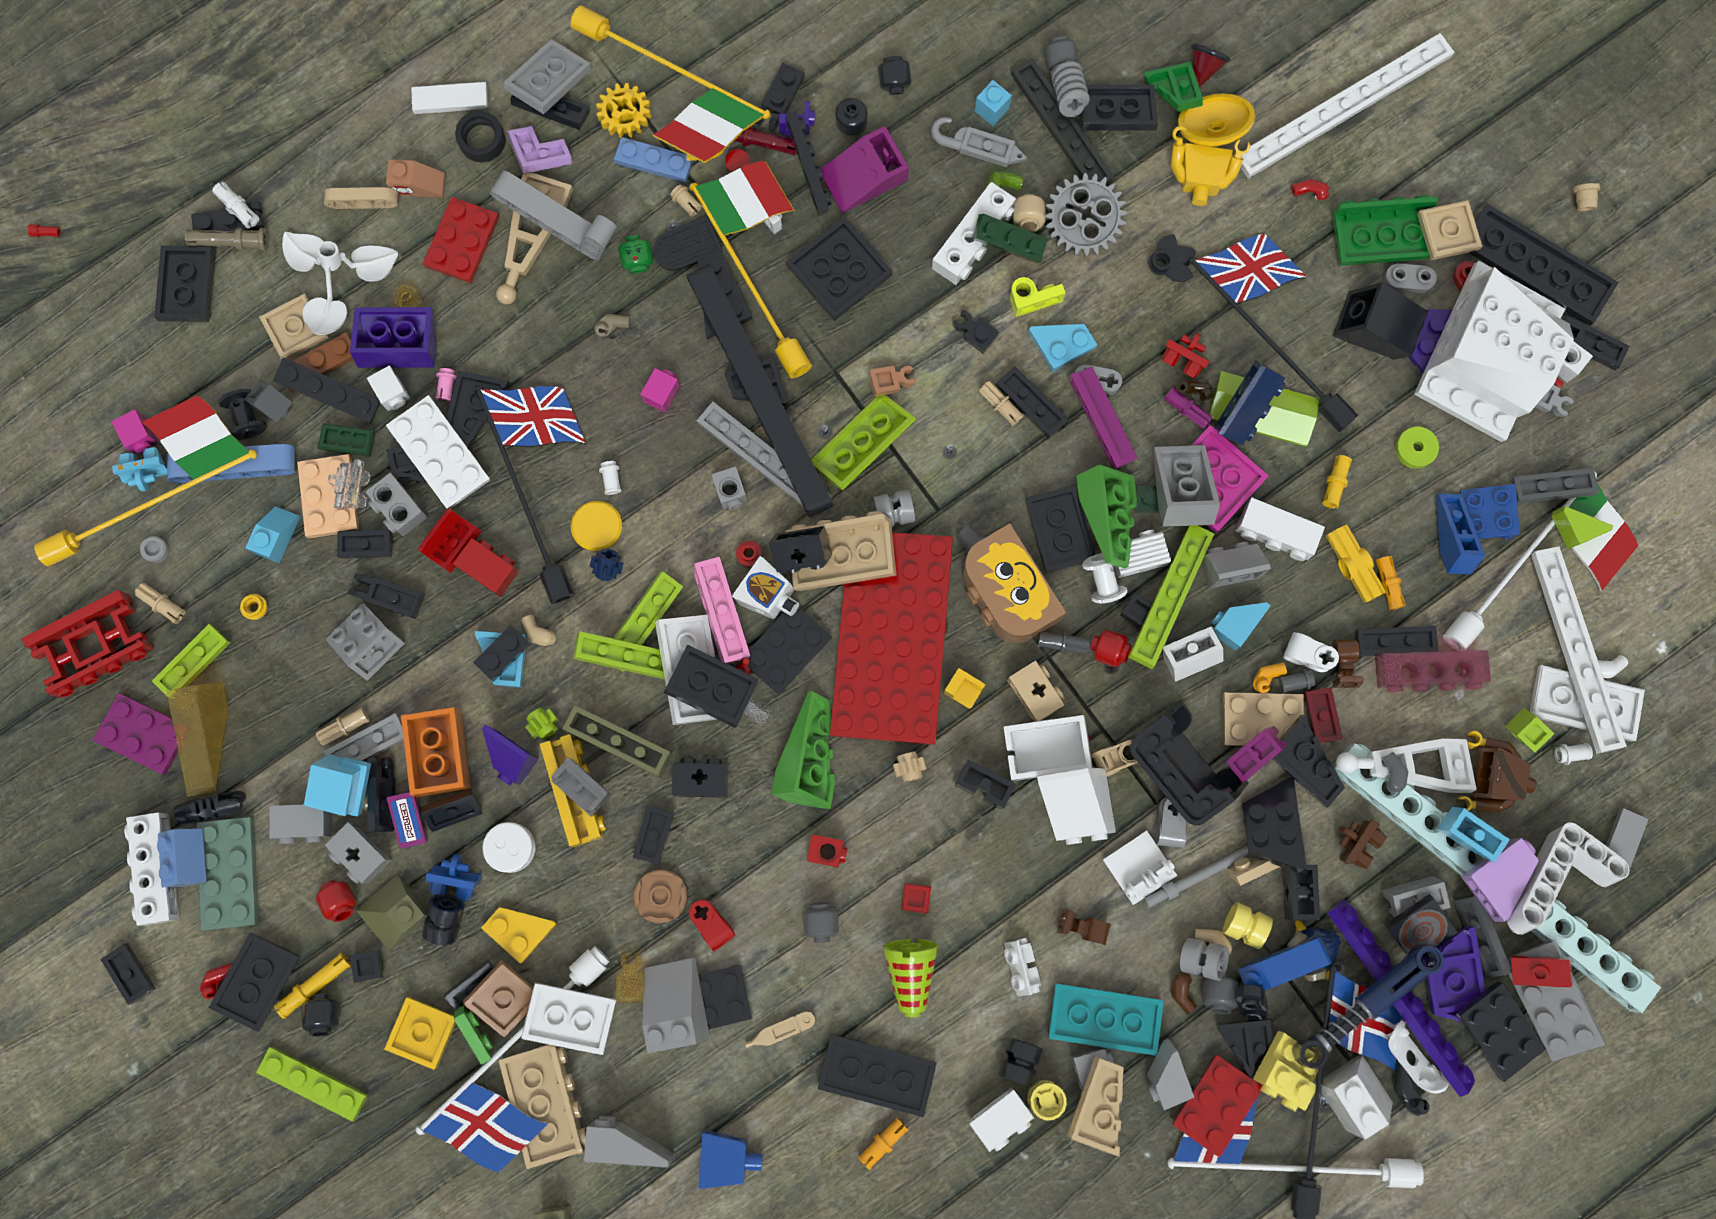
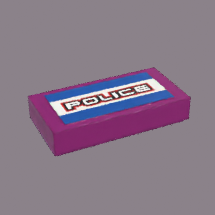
M410 791L388 796L387 802L399 848L402 849L426 843L428 840L417 797L411 796Z

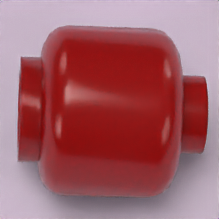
M1104 630L1100 636L1095 635L1091 644L1095 660L1113 667H1119L1122 663L1126 664L1132 648V644L1128 643L1127 636L1110 630Z
M330 880L320 887L321 890L317 893L315 901L325 919L340 922L353 914L357 901L346 882Z

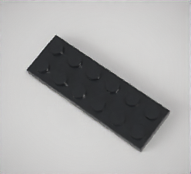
M1489 204L1484 206L1475 220L1483 247L1480 250L1468 253L1489 266L1495 267L1499 272L1565 308L1564 311L1587 325L1591 326L1596 321L1618 285V281Z

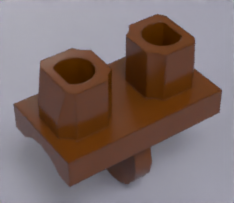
M1371 819L1370 822L1365 820L1360 828L1355 822H1352L1348 829L1340 826L1337 832L1343 837L1339 845L1346 848L1339 860L1345 864H1353L1362 869H1367L1373 860V856L1365 852L1363 848L1367 842L1375 848H1380L1387 838L1377 828L1379 823Z

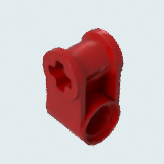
M701 899L690 907L689 916L713 952L736 936L731 926L710 901ZM698 905L701 908L708 907L707 919L703 916L699 918L696 916Z

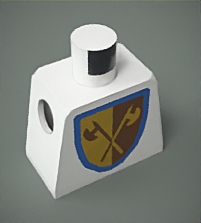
M761 556L732 595V598L740 606L771 619L776 618L780 610L792 616L799 607V603L790 597L794 592L790 582L779 572H776V569Z

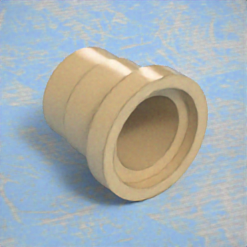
M1589 183L1573 187V194H1576L1578 211H1589L1598 208L1597 201L1600 184Z

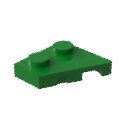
M1191 61L1144 72V82L1148 85H1154L1155 92L1178 112L1203 106V98Z

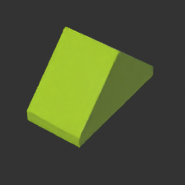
M1566 506L1553 511L1551 516L1567 549L1612 531L1614 526Z

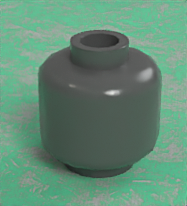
M1068 36L1052 38L1049 40L1050 43L1044 48L1046 66L1049 71H1052L1056 65L1067 61L1078 63L1076 43L1069 40Z
M830 902L811 903L809 908L804 910V933L807 937L814 938L815 943L830 942V937L839 932L838 911L830 905Z
M1225 973L1221 981L1206 978L1203 982V1004L1212 1013L1230 1014L1231 1010L1238 1006L1236 1001L1237 988L1239 987L1238 982L1230 978L1229 973Z

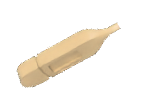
M804 1011L796 1016L775 1023L761 1030L752 1041L745 1043V1046L748 1048L753 1045H772L800 1033V1031H805L815 1024V1016L810 1011Z

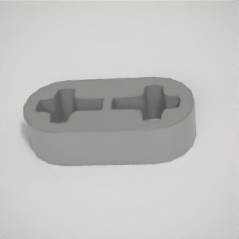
M1091 365L1079 366L1075 372H1081L1091 367ZM1092 366L1098 379L1102 380L1100 383L1106 395H1113L1119 391L1122 377L1117 371ZM1108 377L1113 378L1112 381L1116 383L1113 384L1112 388L1107 387V383L1103 382L1107 381Z

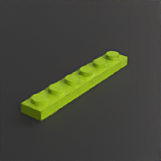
M1198 525L1187 527L1128 658L1150 669L1155 667L1214 533Z

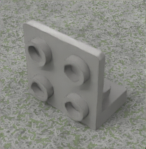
M364 603L354 610L326 639L347 666L367 681L405 644Z

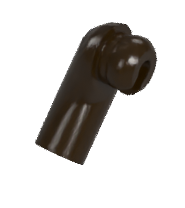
M1182 380L1177 384L1179 393L1199 394L1202 401L1213 397L1211 390L1213 387L1209 383Z

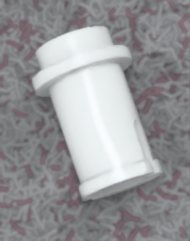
M616 461L603 462L599 469L603 476L605 495H614L622 492L618 477V470L620 468L616 465Z
M1589 743L1573 746L1561 744L1558 748H1555L1554 756L1558 763L1569 765L1572 761L1592 759L1593 751Z

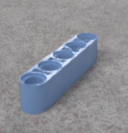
M289 444L246 446L245 448L248 451H256L257 457L255 459L250 458L204 481L294 474L295 447ZM168 453L167 480L175 483L192 481L193 479Z

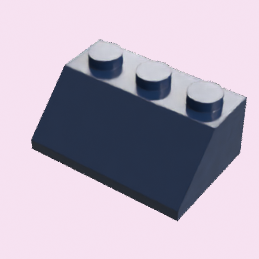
M1255 360L1215 423L1214 427L1218 434L1241 445L1246 440L1250 441L1257 431L1255 425L1259 419H1264L1271 409L1269 403L1274 396L1278 397L1286 385L1283 382L1285 377Z

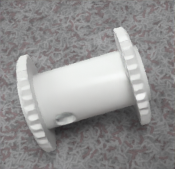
M1102 553L1091 556L1083 562L1082 566L1084 569L1092 570L1097 591L1091 595L1093 602L1109 603L1126 595L1127 588L1117 584L1113 565L1106 563Z

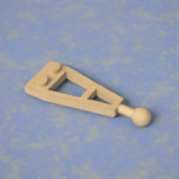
M531 172L523 174L522 181L567 208L573 192L572 185ZM513 211L505 260V268L509 270V274L505 284L501 285L496 291L498 301L506 305L513 303L517 297L515 285L519 274L526 276L551 233L544 229L541 230L538 236L521 231L522 216ZM518 240L532 245L521 264L515 262Z

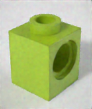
M1525 708L1504 726L1533 752H1536L1554 735L1537 716Z

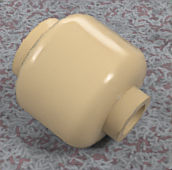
M1025 194L1015 200L1013 205V222L1015 226L1030 232H1036L1044 225L1046 221L1045 202L1041 197L1034 194Z

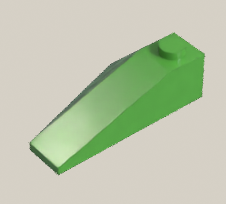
M1097 465L1076 475L1079 500L1106 563L1127 568L1129 567L1132 544L1129 531L1131 527H1134L1135 521L1131 517L1132 508H1135L1137 505L1135 478L1133 475Z

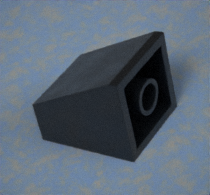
M1383 282L1349 291L1333 336L1393 360L1410 357L1416 349V342L1424 326V320L1428 311Z

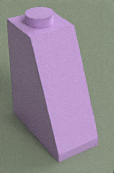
M1522 838L1509 840L1496 862L1485 858L1461 876L1495 922H1505L1510 918L1539 861L1534 855L1535 849Z

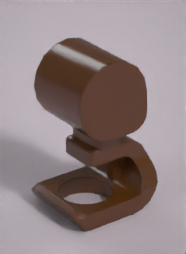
M1334 639L1332 647L1338 652L1339 660L1337 664H1339V669L1337 670V677L1333 682V687L1359 688L1363 684L1364 678L1362 676H1352V672L1355 670L1353 664L1358 662L1360 656L1358 641L1356 639Z
M1063 909L1057 933L1068 935L1072 931L1082 934L1083 940L1106 945L1111 924L1088 917L1085 921L1074 918L1073 911Z

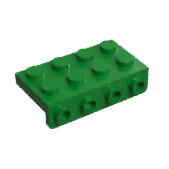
M1420 195L1415 198L1405 199V197L1399 196L1384 201L1373 198L1355 203L1353 200L1341 202L1332 213L1339 266L1430 259L1417 213L1420 210L1434 208L1438 204V197Z

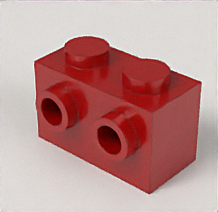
M471 538L453 564L501 597L519 573L513 567L515 562L504 554L498 557L492 553L494 547L481 539L478 543Z

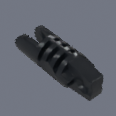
M242 790L195 798L176 805L173 809V815L178 824L202 822L211 818L224 817L234 812L237 813L242 809L246 794Z

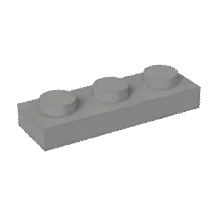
M395 713L325 750L324 753L325 755L330 754L342 758L348 757L364 762L369 757L376 756L404 741L402 721L399 715Z

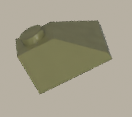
M398 874L356 909V912L388 951L393 950L423 924L426 917L429 916L426 914L427 908Z

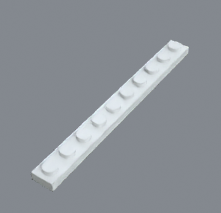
M1439 33L1250 146L1249 151L1242 155L1244 160L1241 170L1249 179L1451 58L1455 52L1442 34Z

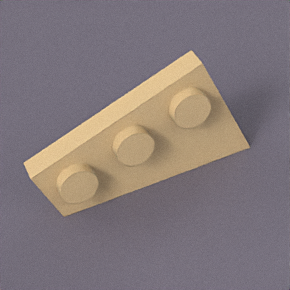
M1096 1056L1094 1057L1067 1137L1116 1156L1120 1155L1118 1131H1121L1119 1103L1122 1101V1066Z

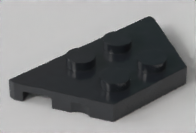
M1290 777L1242 803L1248 854L1250 857L1268 860L1271 864L1280 867L1286 865L1298 869V873L1307 874L1294 779Z

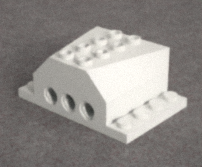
M1477 261L1472 266L1414 395L1500 442L1506 441L1516 418L1530 413L1554 385L1574 338L1570 324L1561 319L1565 308L1505 276L1495 267L1491 268Z

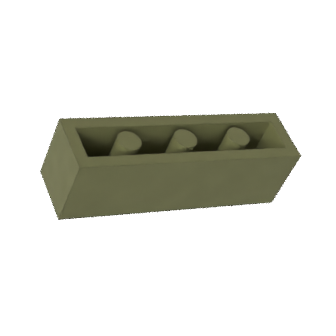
M576 705L572 708L562 728L566 732L662 778L673 756L670 751Z

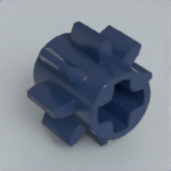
M606 548L597 551L596 556L591 557L589 567L593 568L592 573L596 578L602 581H610L613 578L616 579L617 574H621L624 563L620 562L621 556L616 551Z

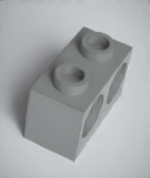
M391 473L366 491V494L370 497L368 504L377 514L382 512L386 517L383 522L392 533L397 531L404 537L428 518ZM386 492H392L391 498L386 502H382L383 495ZM402 511H407L406 519L398 521V515Z

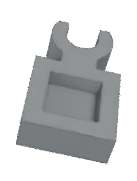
M1553 385L1535 407L1543 412H1549L1552 409L1556 416L1563 417L1567 416L1568 412L1562 409V403L1570 405L1574 401L1568 396H1558L1561 388Z

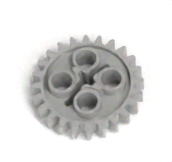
M1084 173L1083 179L1079 181L1077 175H1074L1073 183H1070L1067 179L1064 180V189L1056 186L1058 196L1050 194L1049 198L1054 204H1046V209L1052 211V213L1046 214L1045 217L1047 220H1052V222L1046 225V229H1054L1050 238H1059L1057 247L1066 244V253L1071 248H1074L1075 256L1079 254L1080 250H1083L1085 257L1088 256L1089 250H1093V253L1098 255L1099 247L1104 251L1108 250L1107 242L1115 245L1116 240L1113 235H1122L1123 232L1118 227L1126 225V222L1120 218L1126 216L1127 211L1120 210V208L1126 204V201H1118L1122 192L1113 193L1115 184L1113 183L1107 187L1105 185L1106 177L1101 182H1098L1097 174H1094L1092 180H1088L1087 173ZM1082 192L1086 194L1088 201L1084 204H1079L1075 201L1074 195ZM1066 204L1072 205L1078 211L1067 208ZM1100 204H1105L1109 207L1110 213L1106 216L1099 215L1096 207ZM1086 210L1090 211L1089 216L1091 218L1082 220V214L1080 212L1084 213ZM1065 215H1072L1076 223L1073 226H1065L1062 223V218ZM1093 219H1095V220H1097V221L1104 222V223L1106 224V226H1105V227L1100 226V225H1099L1096 221H1094ZM1090 226L1094 227L1098 235L1095 238H1087L1084 234V229Z

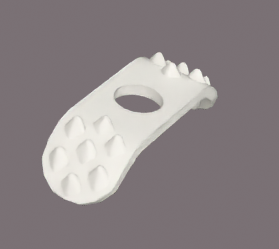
M1401 1020L1393 1026L1394 1032L1388 1034L1390 1037L1388 1044L1391 1052L1420 1088L1433 1094L1444 1092L1449 1086L1448 1080L1434 1065H1431L1409 1037L1410 1033L1405 1029L1406 1022ZM1408 1050H1411L1415 1055L1416 1062L1414 1066L1410 1065L1407 1061L1406 1054Z

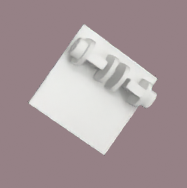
M1148 831L1143 832L1103 859L1132 905L1177 876L1173 870L1175 869L1174 865L1169 859L1166 860Z

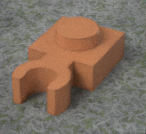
M894 365L869 370L868 376L874 397L898 393L900 385L905 388L914 386L916 379L909 380L904 376L912 372V366H905L899 372L895 371Z

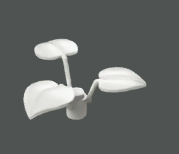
M284 232L283 253L291 268L306 272L317 264L321 265L325 270L327 300L324 298L311 299L305 304L302 313L305 324L317 335H327L335 332L345 323L347 318L345 304L341 301H332L330 272L337 270L341 265V261H344L350 268H356V273L361 279L374 282L385 278L392 270L398 258V252L382 246H362L352 252V263L346 258L345 253H339L337 245L331 241L324 242L321 238L309 234Z

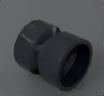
M448 894L432 896L426 912L429 916L426 917L422 930L423 938L436 945L455 943L460 929L459 922L462 919L465 907L464 902L460 898Z
M1009 1037L1005 1050L1008 1058L1002 1060L998 1075L1032 1087L1036 1075L1034 1065L1039 1064L1043 1048Z

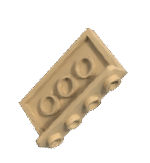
M869 512L866 514V517L860 518L845 516L841 518V521L837 522L822 520L818 521L817 525L814 526L794 525L791 530L785 531L790 532L825 526L832 552L831 558L823 568L813 570L807 567L792 573L793 590L797 592L896 576L891 519L882 514V512Z
M549 1044L499 1060L509 1102L528 1116L541 1122L549 1123L522 1149L527 1169L585 1152L586 1128H581L579 1118L582 1117V1111L579 1101H574L572 1090H575V1085L571 1073L567 1074L564 1063H567L568 1059L564 1047Z

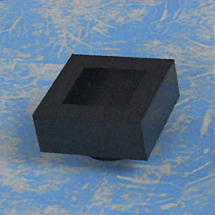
M380 950L350 956L354 983L384 977Z

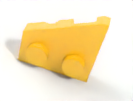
M499 907L481 928L520 964H523L557 923L552 920Z

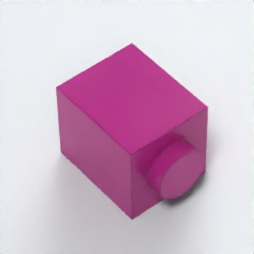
M655 368L640 394L643 402L666 413L680 388L678 379H676L677 376L666 369L660 371Z
M135 409L111 422L124 448L134 454H140L145 449L151 448L152 445L158 443L154 433L141 423L147 420L146 417Z

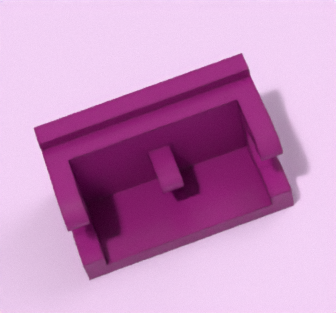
M1275 726L1265 728L1226 761L1242 782L1248 780L1287 746L1285 740L1281 741L1276 736L1279 731Z

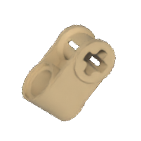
M1132 740L1091 754V759L1094 760L1096 767L1106 769L1107 777L1137 763L1135 758L1134 760H1127L1122 753L1125 746L1131 745Z

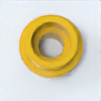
M258 594L247 595L240 604L242 615L250 620L262 618L268 608L266 600ZM257 603L258 609L252 612V605Z

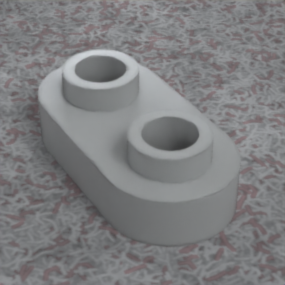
M1394 264L1385 272L1383 281L1396 291L1426 293L1435 285L1437 276L1435 271L1428 266ZM1396 273H1400L1402 275V279L1398 278L1396 276ZM1421 275H1425L1428 280H1423Z

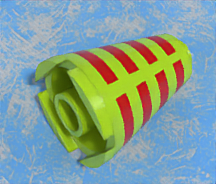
M900 939L887 942L883 946V953L898 1009L906 1017H919L921 1012L926 1011L938 951V945L934 941L918 939V943H911V939Z

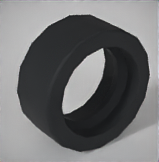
M485 111L470 112L463 116L456 125V142L465 157L481 163L492 161L503 151L506 138L500 122L494 115ZM480 125L492 127L495 138L491 144L479 149L471 148L467 144L466 136L471 129Z

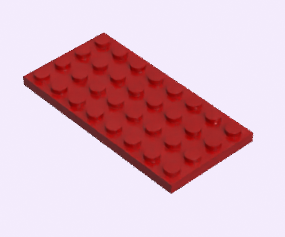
M892 533L896 576L844 584L830 736L936 745L953 537Z

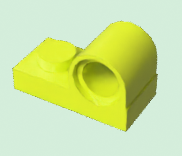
M1022 277L1014 281L1009 298L1014 315L1018 317L1063 302L1066 292L1063 284L1057 286L1050 284L1044 286L1038 292L1031 279ZM1025 290L1029 295L1022 297L1016 291Z

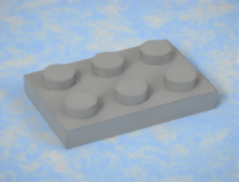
M551 39L503 82L504 90L544 114L591 71V65L588 61Z

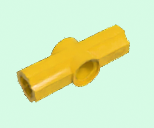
M1347 524L1326 535L1327 540L1339 559L1338 566L1346 579L1352 581L1364 604L1386 593L1373 570L1374 563L1370 554L1364 548H1360Z

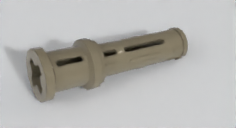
M239 227L235 231L185 230L187 246L236 247L239 250L260 248L261 251H266L268 247V236L265 228H260L259 231L244 230V228Z

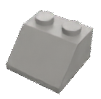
M1248 542L1235 544L1233 549L1223 550V547L1210 549L1202 560L1208 589L1256 580L1271 569L1270 563L1258 544L1249 545Z

